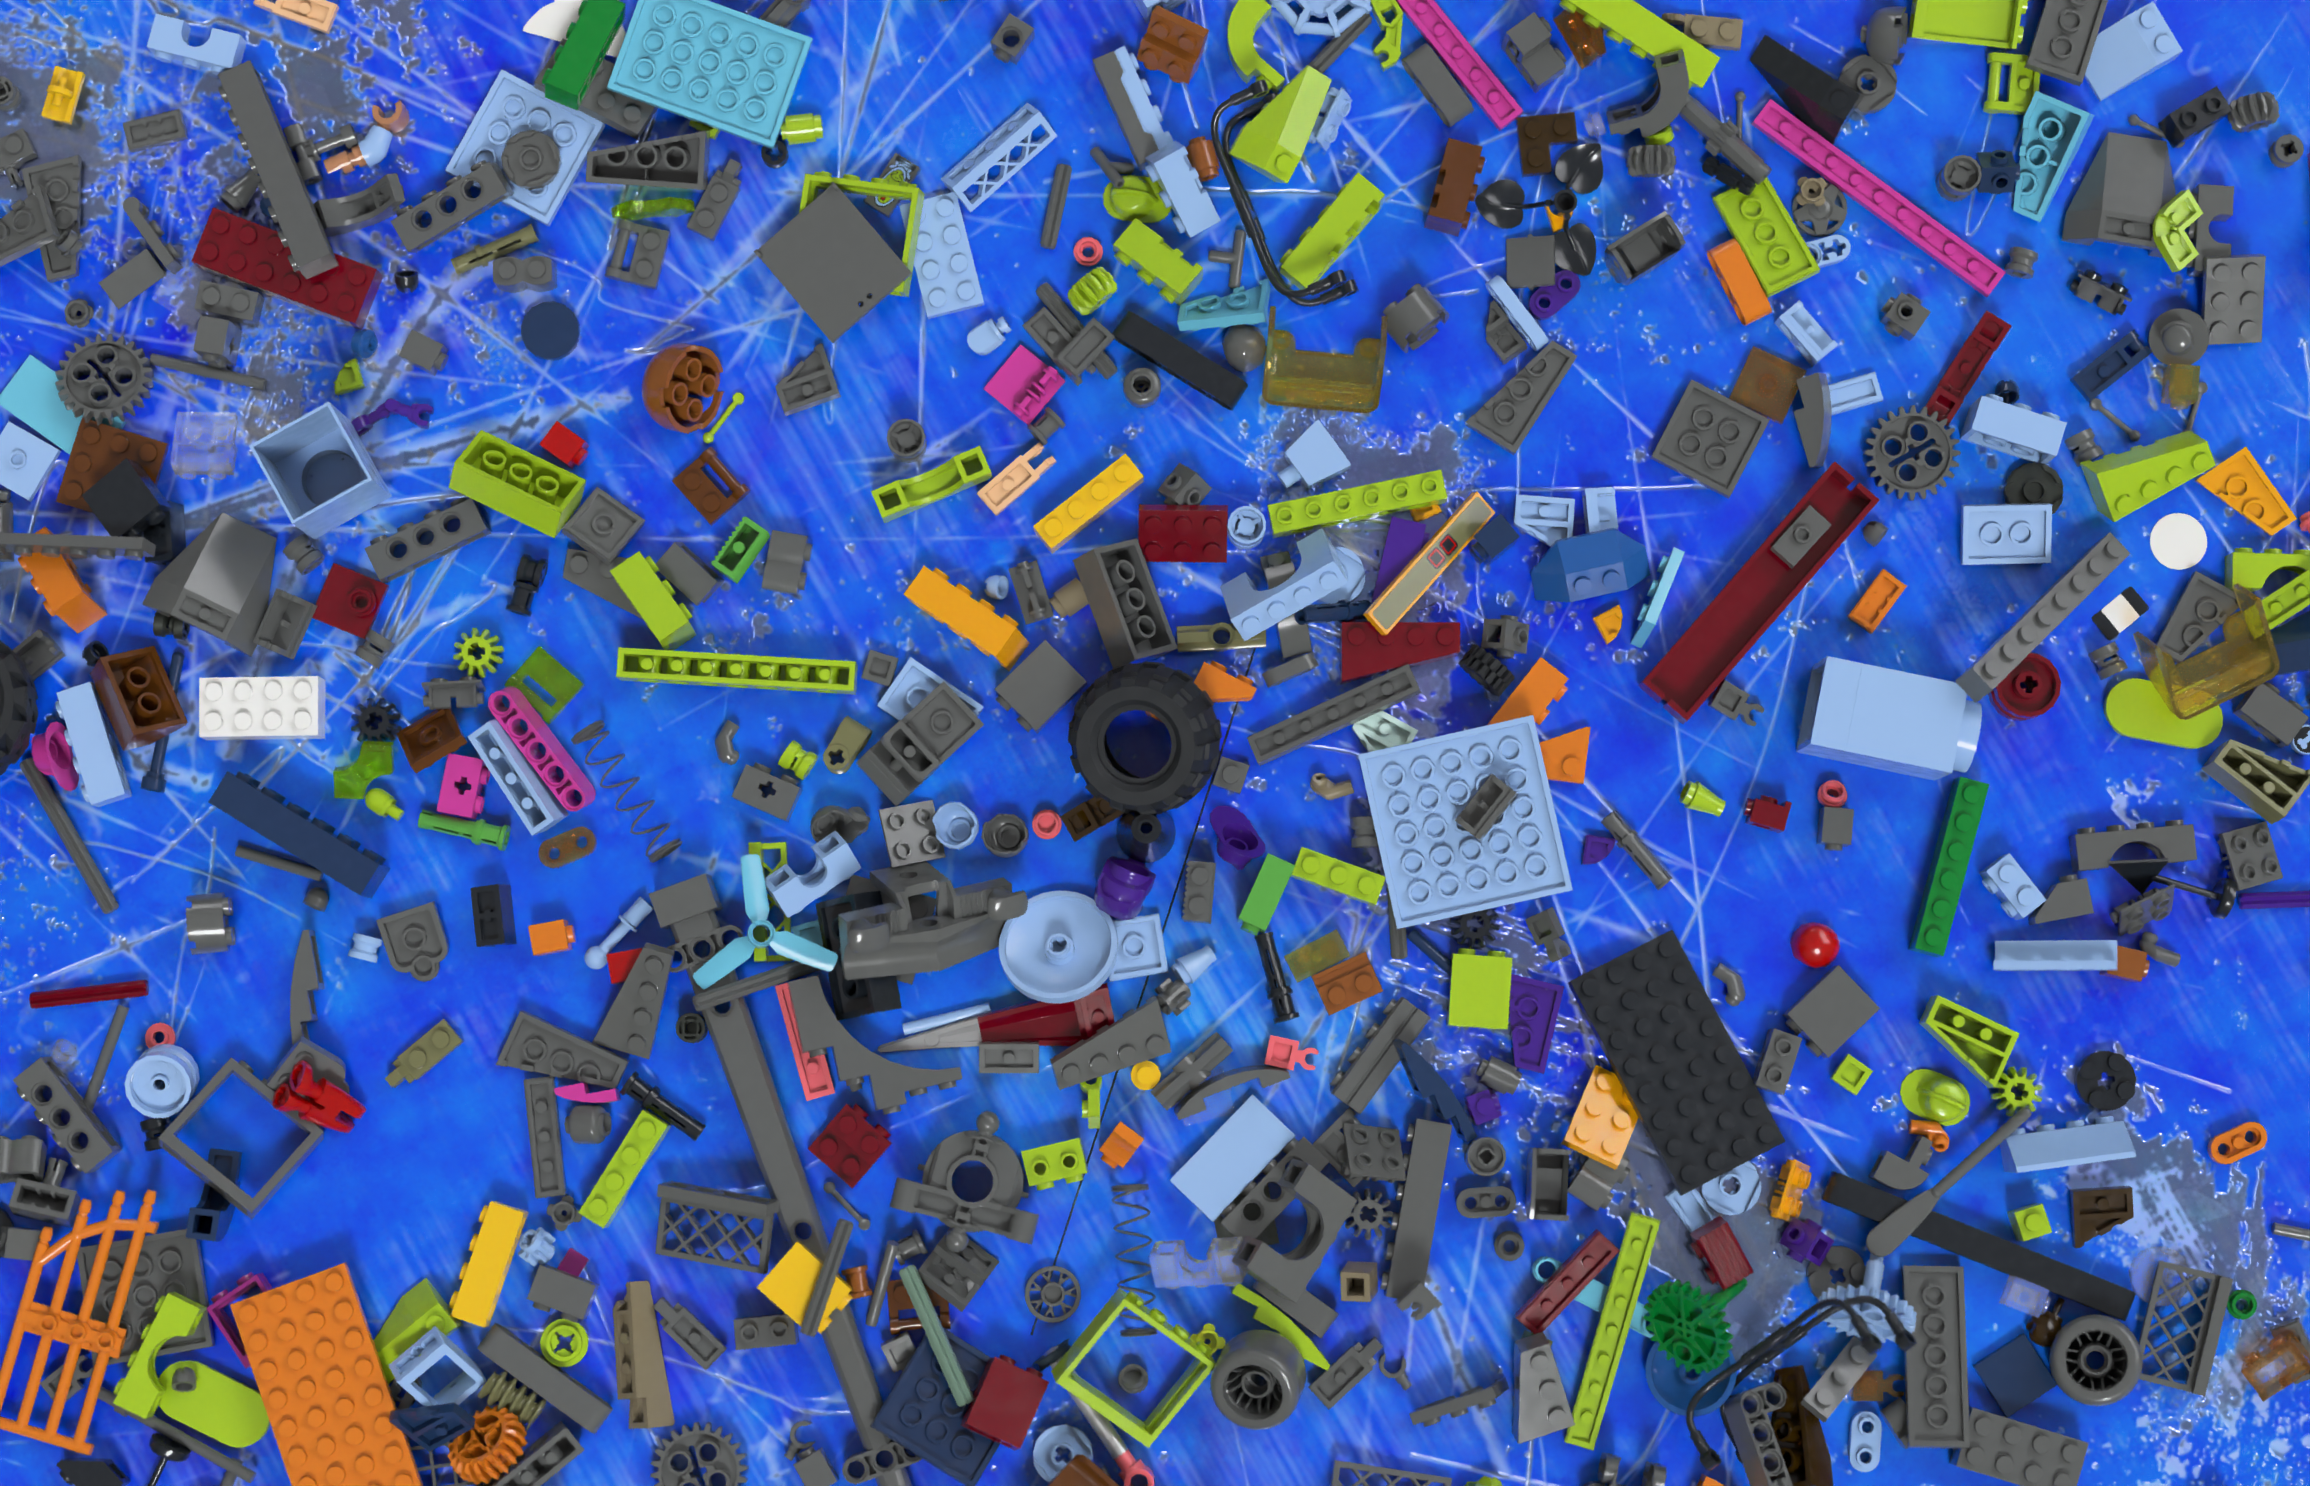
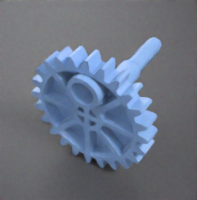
M1870 1253V1259L1866 1263L1863 1285H1860L1859 1288H1854L1848 1284L1847 1289L1837 1285L1836 1290L1828 1288L1827 1292L1823 1291L1822 1295L1819 1296L1818 1302L1829 1298L1846 1300L1856 1296L1875 1297L1884 1302L1892 1312L1896 1313L1906 1330L1911 1334L1912 1331H1915L1917 1312L1913 1311L1914 1307L1907 1305V1300H1898V1295L1890 1296L1888 1291L1880 1290L1884 1272V1257L1874 1256ZM1868 1303L1852 1305L1857 1314L1862 1316L1871 1332L1881 1342L1886 1343V1339L1896 1342L1893 1331L1884 1319L1885 1314L1878 1307ZM1828 1306L1826 1308L1821 1309L1817 1312V1315H1819L1820 1313H1822L1823 1311L1827 1310L1832 1306ZM1844 1309L1823 1320V1322H1827V1327H1836L1835 1332L1844 1331L1847 1337L1856 1335L1861 1340L1850 1322L1851 1317Z

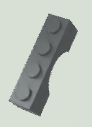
M2183 820L2165 821V827H2154V822L2136 824V829L2125 830L2124 825L2106 826L2107 832L2095 833V827L2077 829V834L2068 837L2072 872L2108 868V861H2111L2114 853L2126 843L2143 845L2150 849L2157 859L2168 858L2167 863L2197 860L2193 824L2184 825Z

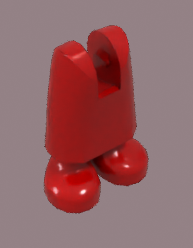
M302 1060L294 1066L291 1072L290 1085L286 1083L281 1084L277 1088L272 1100L273 1108L280 1112L296 1110L300 1119L344 1133H349L355 1127V1124L341 1111L359 1119L366 1111V1107L327 1079L321 1078L315 1082L311 1065Z

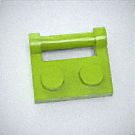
M1999 52L1988 53L1987 64L1990 65L1987 101L1983 105V112L1989 114L2025 115L2035 91L2039 92L2040 73L2024 68L2028 55ZM2001 65H2010L2007 102L1998 101Z

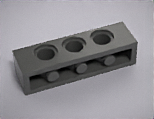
M483 160L470 168L472 172L462 178L461 175H458L445 183L447 187L437 193L436 190H433L422 196V202L415 207L408 205L400 209L396 213L398 217L393 219L391 223L407 251L417 253L513 195L514 192L498 164L494 162L487 163L486 160ZM475 182H478L481 186V193L477 198L472 197L470 193V188ZM450 197H453L457 203L456 209L452 213H449L446 209V201ZM425 212H429L432 217V222L427 228L421 223V217Z
M467 497L459 498L450 504V508L442 512L439 509L431 511L424 516L425 520L415 525L413 522L404 524L397 528L398 533L390 537L382 535L370 541L371 546L364 549L379 580L386 584L491 534L477 502L471 498L467 499ZM455 518L459 519L461 523L460 528L456 532H448V522ZM432 531L434 534L433 541L428 545H421L420 538L422 534ZM399 544H406V554L401 558H395V547Z
M51 1056L40 1057L13 1079L18 1086L16 1090L20 1097L33 1105L36 1109L34 1114L42 1124L48 1125L53 1131L52 1137L61 1148H66L72 1156L70 1158L72 1164L78 1171L85 1174L95 1172L122 1150L95 1113L89 1108L87 1114L84 1112L86 1108L84 1099ZM46 1085L52 1090V1097L49 1101L43 1096V1089ZM64 1109L70 1113L68 1124L63 1123L61 1120V1112ZM82 1132L88 1137V1145L85 1148L79 1143V1136Z
M1305 1137L1300 1141L1294 1138L1282 1150L1286 1155L1278 1163L1275 1159L1272 1160L1262 1171L1265 1177L1258 1184L1252 1181L1242 1191L1241 1194L1245 1198L1237 1206L1232 1202L1220 1214L1224 1218L1220 1224L1240 1244H1242L1246 1236L1256 1239L1295 1199L1293 1195L1281 1186V1195L1276 1199H1269L1264 1193V1187L1268 1183L1278 1184L1285 1172V1165L1292 1158L1310 1164L1319 1172L1329 1164L1330 1161ZM1255 1204L1259 1207L1261 1214L1257 1220L1250 1221L1244 1217L1243 1209L1246 1205Z
M560 1421L524 1450L523 1455L517 1456V1464H512L508 1468V1473L503 1472L498 1480L492 1478L488 1484L484 1483L481 1486H541L582 1453L584 1449L562 1421Z

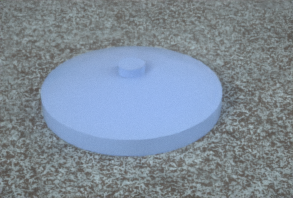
M1050 891L1028 899L1026 913L1005 922L999 939V956L1008 980L1022 994L1040 1002L1067 1003L1091 994L1106 981L1117 960L1118 937L1110 915L1099 910L1095 900L1077 892Z

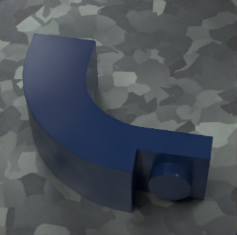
M210 1148L208 1163L240 1188L238 1178L242 1152ZM205 1183L198 1205L195 1208L190 1207L186 1238L221 1241L229 1229L235 1206Z

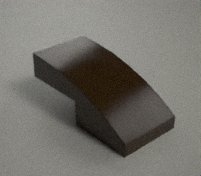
M1093 797L1063 814L1060 818L1074 842H1077L1122 816L1124 812L1111 808L1109 802L1101 797L1098 799Z

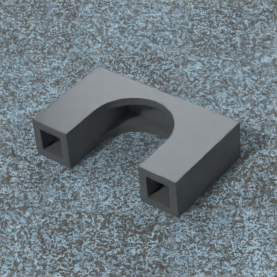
M1292 1158L1278 1185L1297 1198L1306 1210L1307 1229L1302 1241L1292 1251L1286 1254H1279L1264 1242L1246 1236L1231 1262L1279 1297L1297 1303L1304 1294L1314 1272L1320 1267L1330 1245L1336 1240L1337 1233L1343 1223L1350 1216L1357 1200L1310 1164Z

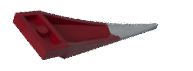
M1104 983L1091 994L1067 1003H1045L1034 999L882 1044L878 1047V1051L891 1052L933 1048L977 1047L979 1042H1039V1046H1072L1082 1039L1085 1041L1098 1033L1097 1030L1103 1026H1110L1115 1023L1108 985Z

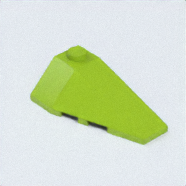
M427 1278L423 1279L401 1297L373 1340L388 1384L395 1380L388 1365L433 1327L436 1326L448 1337L463 1325L458 1318L451 1316V1308H449L448 1304Z

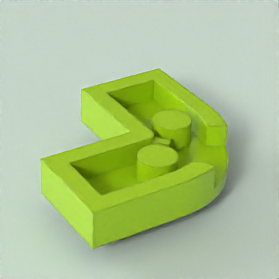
M2189 189L2180 191L2158 211L2153 222L2155 244L2172 272L2182 270L2199 255L2185 232V229L2203 214Z

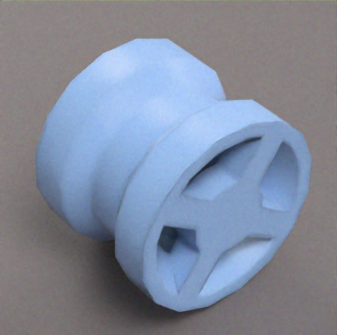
M354 933L352 937L354 945L349 950L348 956L377 963V949L382 946L383 940Z

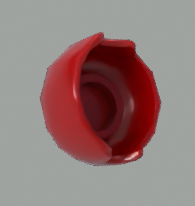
M1817 922L1802 924L1794 931L1790 942L1794 957L1803 964L1814 968L1827 967L1836 959L1840 949V941L1837 934L1827 925Z

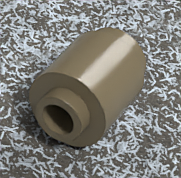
M1076 577L1053 593L1054 596L1049 599V602L1061 619L1067 615L1071 617L1089 604L1081 581Z

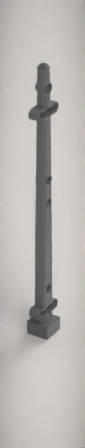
M704 873L649 893L660 927L664 929L670 928L676 944L667 948L680 952L683 958L681 965L676 968L671 967L670 972L679 973L686 971L695 995L738 981L735 969L707 989L699 987L693 979V974L726 947L724 943L726 932L734 930L739 935V938L745 936L743 930L737 926L727 925L720 927L715 912L723 909L711 875ZM705 940L710 944L711 951L708 956L701 958L696 953V945L700 941ZM742 996L731 1000V1008L725 1014L719 1013L716 1006L701 1010L770 1198L780 1200L779 1211L776 1214L789 1249L797 1241H800L824 1262L829 1242L745 997ZM804 1222L810 1225L812 1233L808 1239H801L796 1234V1227L799 1223ZM850 1303L842 1311L835 1308L828 1316L833 1321L821 1335L864 1448L863 1451L848 1457L843 1464V1476L848 1482L853 1484L875 1478L878 1486H912L905 1466L914 1464L922 1459L916 1455L908 1454L904 1447L870 1427L883 1405V1400ZM880 1451H889L893 1456V1463L889 1466L881 1465L877 1460V1454ZM853 1461L861 1462L865 1467V1473L861 1476H853L849 1471V1464Z

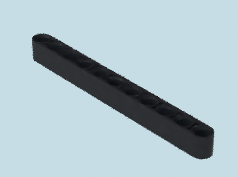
M1831 1171L1821 1197L1822 1200L1878 1223L1908 1202L1905 1199L1834 1171ZM1931 1211L1911 1234V1236L2123 1321H2126L2136 1295L2135 1292L1934 1211Z

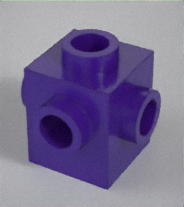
M1793 1217L1790 1224L1785 1228L1779 1244L1787 1248L1788 1252L1786 1255L1802 1264L1804 1259L1820 1267L1834 1240L1822 1233V1226L1808 1218H1806L1805 1222H1802Z

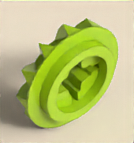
M559 1319L550 1323L543 1331L540 1341L541 1351L544 1357L555 1366H573L580 1362L587 1353L589 1337L584 1327L578 1322ZM557 1332L563 1337L575 1335L570 1342L573 1353L567 1348L555 1351L558 1347L557 1345L560 1344Z

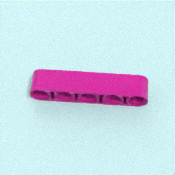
M513 686L492 693L488 700V707L491 713L562 806L572 812L592 804L596 796L593 785L523 693ZM503 695L506 696L510 702L509 708L504 706L502 702ZM521 719L528 725L527 732L520 726ZM539 743H542L546 748L545 755L540 753L538 749ZM557 766H559L564 772L563 779L560 778L556 773ZM574 790L580 792L582 796L581 802L576 800Z

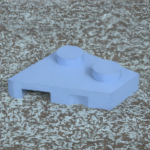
M1516 494L1513 525L1551 547L1556 540L1573 536L1575 499Z

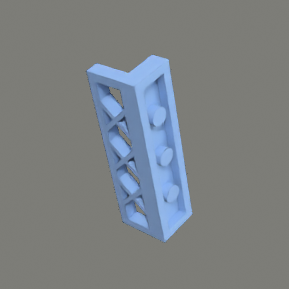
M1026 103L943 176L941 180L948 189L956 194L965 208L972 212L1057 137V134L1040 111ZM1041 125L1046 134L1038 141H1031L1032 131ZM1015 146H1023L1021 156L1017 160H1009L1010 150ZM993 165H1001L1000 175L995 179H987L988 170ZM972 184H979L978 194L969 201L963 192Z
M2117 940L1995 941L1994 970L2118 971Z

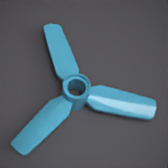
M757 854L742 856L741 871L745 912L752 924L747 930V936L735 938L693 974L696 984L702 989H707L748 960L755 948L761 949L770 946L778 955L826 972H831L837 962L838 955L788 931L775 932L773 925L767 921L770 908L760 856ZM757 926L765 927L769 931L768 940L765 942L756 941L752 934L753 929Z

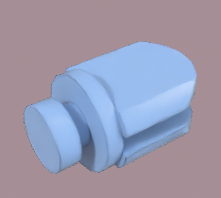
M1003 316L997 319L998 323H995L991 318L968 333L967 342L974 352L980 355H987L1003 344V341L1006 340L1003 333L1012 331Z

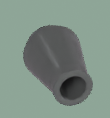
M249 169L244 175L223 188V193L219 198L228 208L237 213L240 209L244 210L258 188L257 183L262 180Z

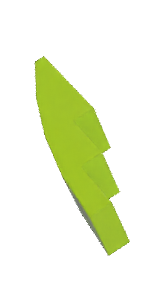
M1236 1282L1231 1293L1257 1306L1252 1316L1254 1319L1277 1330L1278 1334L1290 1340L1299 1350L1302 1358L1328 1371L1330 1367L1328 1361L1311 1339L1289 1317L1262 1296Z

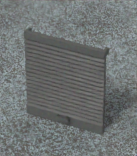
M834 182L763 246L754 251L832 343L838 340L913 274Z

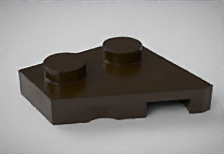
M2131 1186L2070 1189L2072 1246L2074 1248H2081L2088 1240L2097 1235L2102 1236L2111 1231L2113 1226L2123 1224L2134 1217L2133 1189Z

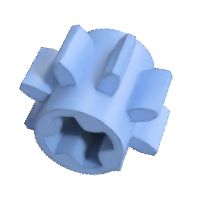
M541 1227L537 1231L530 1229L520 1237L519 1247L522 1250L519 1251L518 1255L533 1267H535L537 1262L545 1264L555 1253V1247L552 1243L556 1239Z

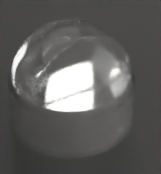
M58 1039L50 1051L51 1060L57 1061L58 1065L70 1063L77 1055L75 1045L66 1039Z

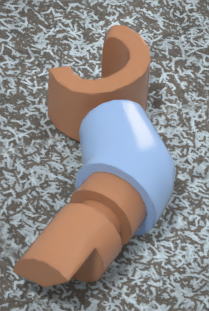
M400 100L395 103L396 111L389 118H384L385 113L380 107L373 105L372 115L378 123L377 126L373 125L365 138L358 141L357 146L351 148L352 152L348 153L346 150L323 160L328 174L341 168L347 174L356 170L355 166L357 165L360 168L366 165L372 167L381 162L387 155L393 137L392 133L400 132L409 122V112Z

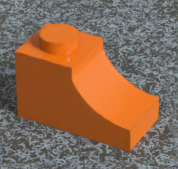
M1120 1121L1099 1149L1103 1153L1100 1159L1114 1169L1117 1165L1123 1168L1144 1138Z

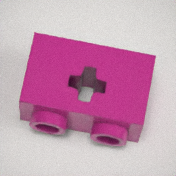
M452 753L448 754L437 812L474 820L477 818V813H482L485 803V797L481 796L483 784L487 785L490 778V771L482 759ZM467 779V783L471 785V789L465 790L463 795V791L459 789V785L465 784Z

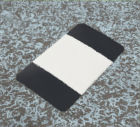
M2128 587L2092 617V621L2108 640H2112L2149 609V606L2133 587Z

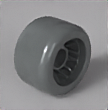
M2085 1315L2069 1321L2058 1331L2050 1347L2049 1366L2056 1384L2067 1396L2085 1405L2105 1406L2122 1400L2134 1389L2142 1372V1352L2136 1337L2124 1324L2108 1316ZM2092 1351L2100 1352L2104 1358L2103 1365L2098 1369H2092L2087 1365L2086 1357Z
M1262 1329L1245 1331L1233 1337L1222 1349L1211 1375V1394L1219 1411L1231 1422L1248 1429H1269L1283 1423L1295 1410L1305 1386L1306 1367L1299 1350L1284 1336Z

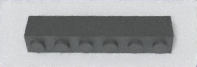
M1415 1118L1414 1124L1409 1123L1406 1141L1411 1142L1409 1154H1403L1406 1181L1398 1183L1396 1200L1401 1202L1399 1213L1393 1212L1390 1230H1395L1394 1242L1388 1241L1385 1259L1390 1260L1388 1272L1383 1271L1380 1289L1385 1290L1384 1296L1397 1299L1416 1280L1421 1281L1425 1285L1452 1125Z

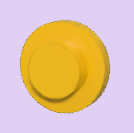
M1147 1060L1135 1064L1132 1068L1131 1080L1141 1090L1153 1089L1160 1081V1070L1151 1061Z

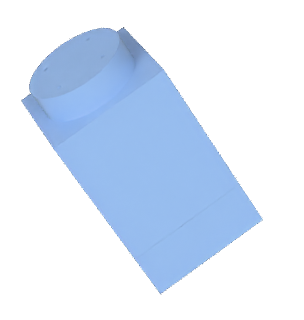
M1826 656L1812 666L1796 752L1935 781L1951 774L1953 770L1964 773L1968 771L1979 739L1982 706L1979 702L1975 703L1974 701L1966 700L1967 694L1956 682Z

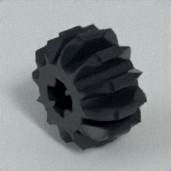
M368 698V708L358 704L357 708L362 712L361 715L352 714L351 716L353 720L359 721L358 724L351 727L352 731L360 732L357 740L363 742L367 739V746L372 748L376 741L380 747H385V737L394 742L396 737L391 733L392 730H402L401 726L394 724V722L402 719L401 714H392L396 709V705L391 703L386 706V699L380 698L377 705L374 699ZM375 716L383 721L378 724V729L371 726V723L375 722Z
M1490 909L1459 915L1460 919L1450 918L1449 923L1459 927L1451 930L1450 934L1452 936L1458 933L1462 934L1457 941L1459 945H1462L1466 938L1469 939L1468 949H1474L1476 939L1480 948H1484L1486 943L1483 936L1489 941H1494L1495 936L1489 930L1497 931L1500 929L1499 925L1490 924L1491 920L1499 917L1498 914L1493 913L1488 916L1486 913ZM1473 916L1478 917L1479 920L1477 922L1481 921L1482 927L1477 928L1475 932L1469 930L1471 926L1467 927V921L1472 920Z

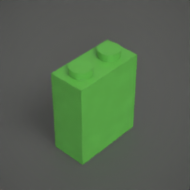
M1269 853L1267 854L1237 922L1242 924L1240 929L1257 936L1258 932L1265 933L1295 865Z

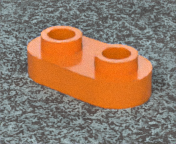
M2244 1122L2214 1136L2209 1141L2208 1154L2216 1163H2233L2261 1150L2267 1142V1132L2259 1123ZM2248 1131L2253 1134L2251 1142H2247L2245 1139V1134ZM2222 1143L2227 1147V1151L2223 1155L2218 1151V1147Z

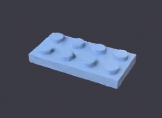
M954 192L927 198L923 202L914 266L928 319L985 305L958 198ZM911 203L899 205L906 231Z

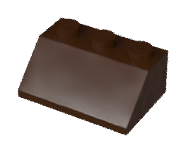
M155 646L99 658L90 675L123 751L150 745L188 723Z

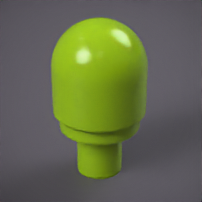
M373 788L365 796L366 806L379 816L386 817L389 815L399 821L404 815L405 811L395 805L396 800L394 797L381 788Z

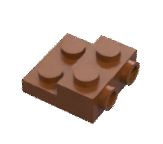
M1156 5L1152 11L1147 32L1141 40L1136 59L1143 62L1144 66L1149 70L1158 69L1168 74L1170 79L1176 83L1185 82L1189 84L1198 70L1209 30Z

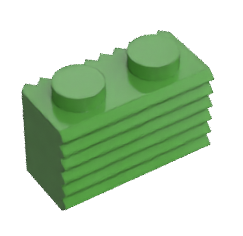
M742 517L739 526L735 527L736 531L732 532V536H728L729 541H725V546H721L722 550L718 551L719 555L715 556V560L711 561L712 566L718 572L738 584L771 537L768 531L748 517Z

